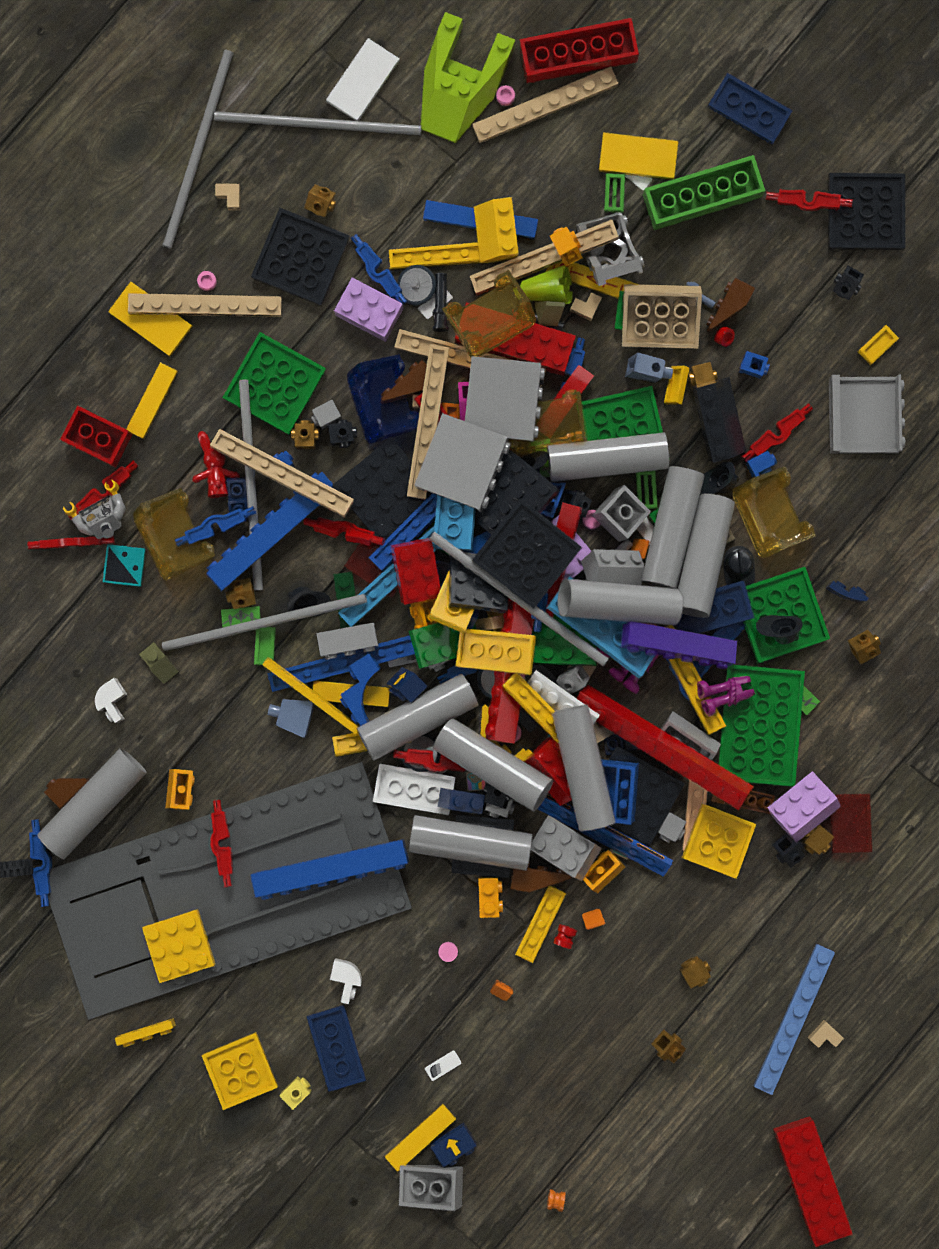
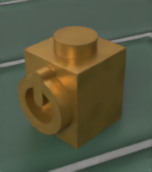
M711 362L692 366L688 373L691 389L692 386L718 380L716 370H712Z
M817 825L801 838V842L805 844L803 848L813 855L815 852L820 855L830 848L831 845L829 843L834 836L821 825Z
M698 956L681 964L682 968L679 969L690 988L697 985L701 987L709 982L708 979L711 978L709 974L712 971L706 960L702 962Z

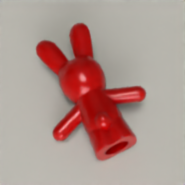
M200 431L197 437L204 452L203 462L207 470L193 476L192 480L198 483L207 478L208 498L228 496L225 477L240 478V475L237 472L223 468L225 455L211 448L208 435L204 431Z

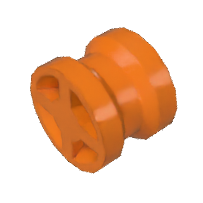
M550 1189L547 1209L551 1210L554 1208L559 1212H563L566 1193L562 1191L556 1193Z

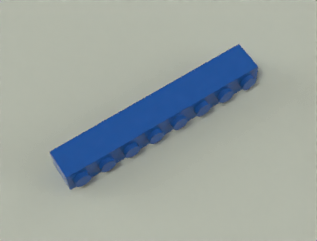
M323 472L319 475L314 473L311 476L333 488V483ZM294 491L295 496L290 500L288 498L283 500L279 504L281 508L276 512L272 510L264 517L266 521L262 525L257 523L251 528L250 531L252 533L247 538L242 536L236 542L238 546L233 550L227 549L221 555L223 557L222 560L218 563L216 561L211 563L207 567L208 572L206 575L220 591H223L320 504Z
M401 839L253 873L250 876L255 898L261 896V899L264 900L272 898L273 894L280 892V895L292 893L291 890L299 888V891L311 889L310 885L318 884V887L330 884L329 881L337 880V883L347 881L349 876L355 875L356 878L367 876V872L371 871L379 874L386 872V868L393 867L394 870L405 868L409 858L405 841Z

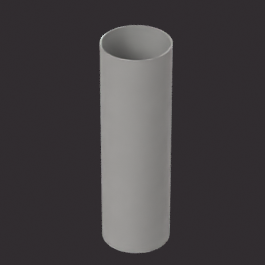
M665 432L547 445L551 482L669 469V451Z
M669 467L641 582L656 587L677 589L704 474L683 467Z
M701 494L699 497L678 586L683 598L682 614L702 618L710 617L735 507V502L729 498L715 494Z
M564 579L558 593V610L560 615L564 617L676 625L682 615L683 598L680 590L675 588Z
M459 674L419 695L412 703L406 702L357 728V731L374 761L447 723L450 719L470 711L478 706V702L463 674Z
M580 705L553 712L552 717L579 831L593 830L614 824L616 821L589 706Z
M453 718L446 723L435 741L433 748L435 751L533 812L542 804L553 784V779Z
M119 748L37 834L38 838L51 852L61 859H65L147 773L146 770L128 752Z
M414 816L409 852L527 871L532 834Z

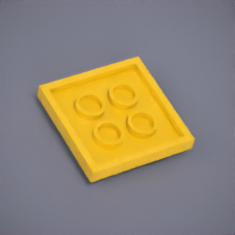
M701 804L682 858L737 879L756 824Z
M198 909L142 927L159 983L216 965Z
M257 1032L201 1055L223 1110L278 1087Z

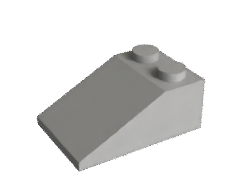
M401 1165L399 1206L451 1211L462 1207L463 1167H449L448 1165L445 1167L442 1165Z

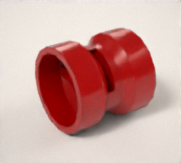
M559 924L557 929L558 935L554 938L553 943L571 949L573 945L572 939L576 936L577 930Z

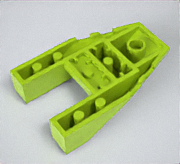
M445 12L424 69L421 130L456 143L471 126L472 122L480 116L485 107L495 98L515 49V39L498 33L481 72L450 59L463 28V19Z

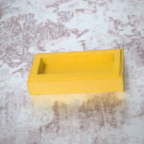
M885 325L858 353L872 365L899 338Z
M672 366L673 374L672 378L668 381L664 403L668 405H682L690 368L687 366Z

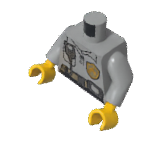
M112 480V488L107 483L104 484L105 489L112 493V496L109 495L79 511L78 515L73 503L69 502L72 506L70 511H67L63 506L64 512L72 517L71 520L81 533L89 536L95 535L97 539L103 537L110 538L114 534L113 531L122 526L121 519L126 507L120 493H117L119 485Z

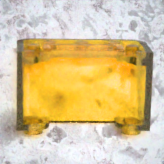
M509 270L496 277L494 290L470 304L462 307L459 302H452L442 308L448 322L471 358L472 356H482L527 330L536 321L529 298Z
M568 390L560 399L538 402L537 407H541L540 419L536 418L535 426H539L538 438H534V442L509 439L508 443L511 444L510 450L516 455H527L537 451L546 452L547 445L588 441L581 392Z
M786 466L752 478L733 490L734 500L756 551L763 558L816 536L814 528L809 522H799L785 487L790 484L791 476Z
M182 488L141 503L133 513L135 524L162 578L166 581L215 556L212 544H208L206 541H198L194 544L185 543L179 547L176 545L179 542H175V539L185 536L186 531L195 528L186 511L189 498Z

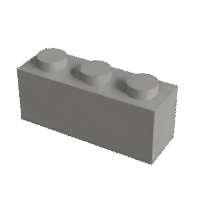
M374 623L316 633L320 656L325 657L326 660L337 658V654L344 653L345 656L355 655L357 650H363L366 653L375 651V647H379Z

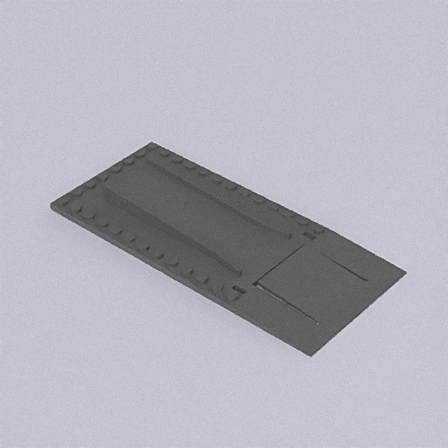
M363 762L223 809L222 811L226 813L230 838L220 841L219 845L220 847L229 846L232 848L234 872L230 875L232 887L224 888L223 876H220L218 873L217 858L211 849L210 840L213 833L211 814L52 868L49 873L51 893L48 894V899L88 1020L411 909L412 906L399 869L394 870L393 867L386 868V872L375 874L374 871L367 872V876L356 878L355 875L349 876L348 880L337 883V880H331L329 885L322 887L314 884L310 885L311 889L299 891V888L291 890L292 893L280 895V892L274 893L272 898L264 900L261 899V896L255 898L250 876L253 873L390 842L377 803L373 802L374 794ZM146 856L150 857L151 861L138 865L137 859ZM144 876L158 921L196 909L199 910L216 965L159 983L153 961L150 959L95 978V975L151 957L142 927L153 924L155 921L141 880L72 904L70 901Z

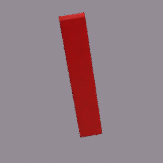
M562 503L556 527L574 540L582 507ZM566 569L547 591V607L558 592ZM546 607V613L553 618L554 613Z

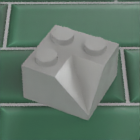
M623 485L615 488L592 516L620 542L628 539L651 511Z

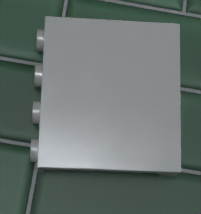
M472 356L465 422L508 437V439L534 442V438H538L539 426H535L536 418L540 419L541 407H537L538 399L542 400L543 388H539L540 380H544L545 369L542 368V364Z
M832 375L829 378L830 454L899 453L902 451V448H905V437H902V429L905 428L902 410H904L905 402L901 395V391H904V380H901V375L896 377H840V375Z
M442 413L414 486L419 490H426L482 512V509H486L490 498L487 497L489 491H493L497 480L494 479L496 473H500L504 462L501 461L503 455H507L511 444L508 443V437Z

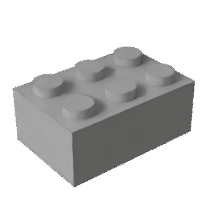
M548 815L531 842L530 850L574 878L582 881L602 848Z

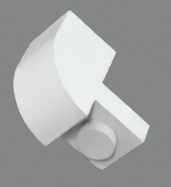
M113 678L102 685L95 696L97 710L103 711L106 709L105 714L110 722L114 721V723H120L124 720L115 702L127 695L118 679Z
M334 960L330 980L345 983L341 1002L349 1004L350 999L354 1000L356 988H353V985L361 986L362 984L360 970L349 961Z

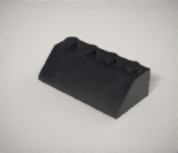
M730 377L692 386L709 461L714 463L733 458L745 452L746 447Z

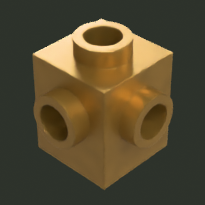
M315 184L308 192L304 208L318 216L326 217L329 211L332 212L335 208L336 201H334L336 193L326 187Z
M302 420L300 424H295V429H292L291 437L292 440H295L296 449H316V440H319V429H316L315 424L311 423V421Z
M250 578L236 580L228 585V591L225 592L228 603H232L233 609L256 604L255 592Z
M869 630L848 640L851 652L860 664L881 654L879 648L881 642L877 635H872Z
M665 1030L651 1044L658 1050L657 1055L662 1060L666 1061L668 1059L673 1064L681 1058L686 1050L681 1044L683 1040L675 1033L670 1035Z

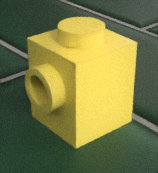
M297 1076L281 1092L280 1097L293 1110L310 1094L311 1089L309 1087L311 1085L305 1078L301 1079Z

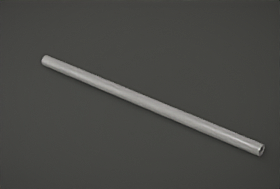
M224 50L163 242V246L172 249L231 63L233 52L229 50Z
M214 112V121L421 135L420 125Z
M239 380L243 441L253 446L248 380ZM245 466L248 508L254 506L256 514L248 516L249 534H251L250 529L258 523L255 470ZM261 557L252 564L253 590H263Z
M434 532L429 538L430 541L597 663L604 666L608 658L539 607L535 606L534 609L472 561V558L442 536Z
M366 594L356 595L162 642V648L164 651L365 604L367 603Z

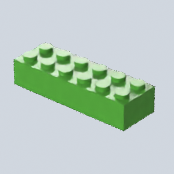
M752 155L644 189L643 197L653 229L657 230L761 198L765 193V188L755 157Z

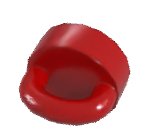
M724 326L716 332L714 340L716 343L727 347L733 342L735 333L733 329Z

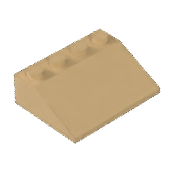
M624 284L622 347L698 349L702 302L701 286Z

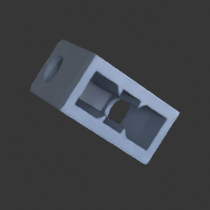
M636 353L628 359L625 377L656 383L662 378L670 380L673 368L664 367L665 360Z
M283 699L281 706L270 704L267 715L278 718L276 726L306 738L315 704L311 701Z

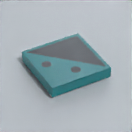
M107 544L103 583L142 587L146 549Z

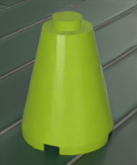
M560 266L523 280L518 287L520 297L522 296L524 300L570 304L573 292H569V285H572L568 267Z

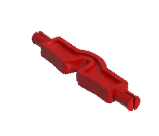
M780 189L779 193L767 192L766 200H776L779 205L797 206L804 211H816L820 208L839 210L840 206L852 207L853 199H842L840 194H829L820 191L814 193L811 202L806 201V191Z
M808 403L801 410L796 409L790 415L777 422L776 426L780 431V436H776L771 430H767L749 447L750 450L741 456L742 459L746 458L744 461L747 462L754 456L761 455L771 446L783 443L790 436L792 429L804 421L805 415L813 410L812 406Z
M133 460L125 468L121 466L114 473L104 478L102 484L107 483L112 488L113 480L120 487L131 478L130 473L139 466ZM96 488L91 489L75 505L77 508L76 514L78 515L79 511L109 495L112 496V493L106 490L105 494H101Z
M306 517L303 522L304 525L314 527L315 532L334 538L338 537L342 532H346L345 539L349 542L370 546L372 543L383 546L385 543V538L374 536L375 533L373 531L358 528L351 522L332 521L318 517L317 520Z
M114 536L101 539L96 537L62 538L28 542L27 546L29 550L66 548L68 546L81 547L114 544L115 540Z
M409 748L406 752L394 750L393 758L405 759V763L421 765L432 772H442L445 770L466 771V769L442 754L440 755L439 763H435L431 750Z
M214 800V813H211L213 833L210 845L212 852L217 858L218 873L220 876H223L224 888L232 887L230 875L234 873L232 848L229 846L220 847L219 843L222 840L229 839L230 832L226 813L221 808V800Z

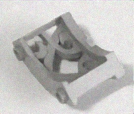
M620 212L576 224L577 232L579 233L589 229L587 227L615 219L618 224L617 234L619 238L621 236L623 238V241L618 239L611 242V244L622 250L615 261L608 257H596L603 252L605 245L588 251L589 256L586 257V261L590 271H593V278L598 286L606 284L607 279L631 272L643 273V258L635 251L626 228L628 227L627 218Z

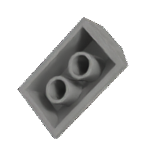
M594 549L581 560L587 581L629 585L642 584L641 579L645 566L640 551Z
M675 712L671 713L661 727V730L710 760L717 754L721 745Z

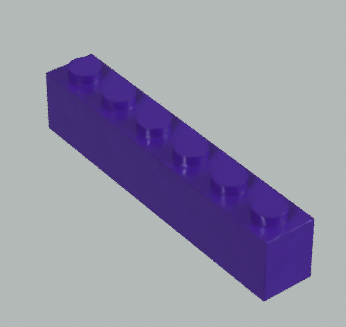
M629 621L622 626L621 648H626L628 652L633 653L642 651L649 656H656L658 654L663 655L665 659L680 658L682 662L696 661L699 662V665L709 666L713 664L717 665V668L727 669L729 666L736 664L737 641Z

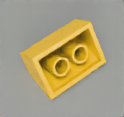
M512 197L492 199L475 206L474 214L480 263L506 261L518 257Z

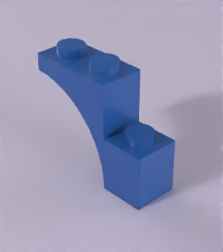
M371 652L350 665L351 669L349 672L354 680L358 679L359 682L340 694L342 697L340 699L341 703L345 708L349 707L352 712L350 715L356 725L359 724L360 726L369 722L363 704L365 687L371 676L381 668Z

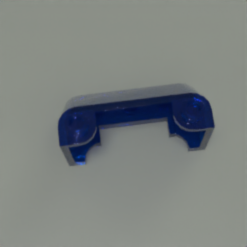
M400 354L360 362L347 374V381L366 440L370 444L417 430L419 414L417 411H410L406 398L383 405L380 403L381 394L388 387L392 389L396 385L394 382L405 370V364L401 360Z

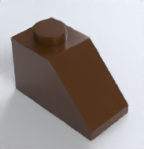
M54 778L46 785L48 789L44 793L61 809L90 779L58 778L56 780Z

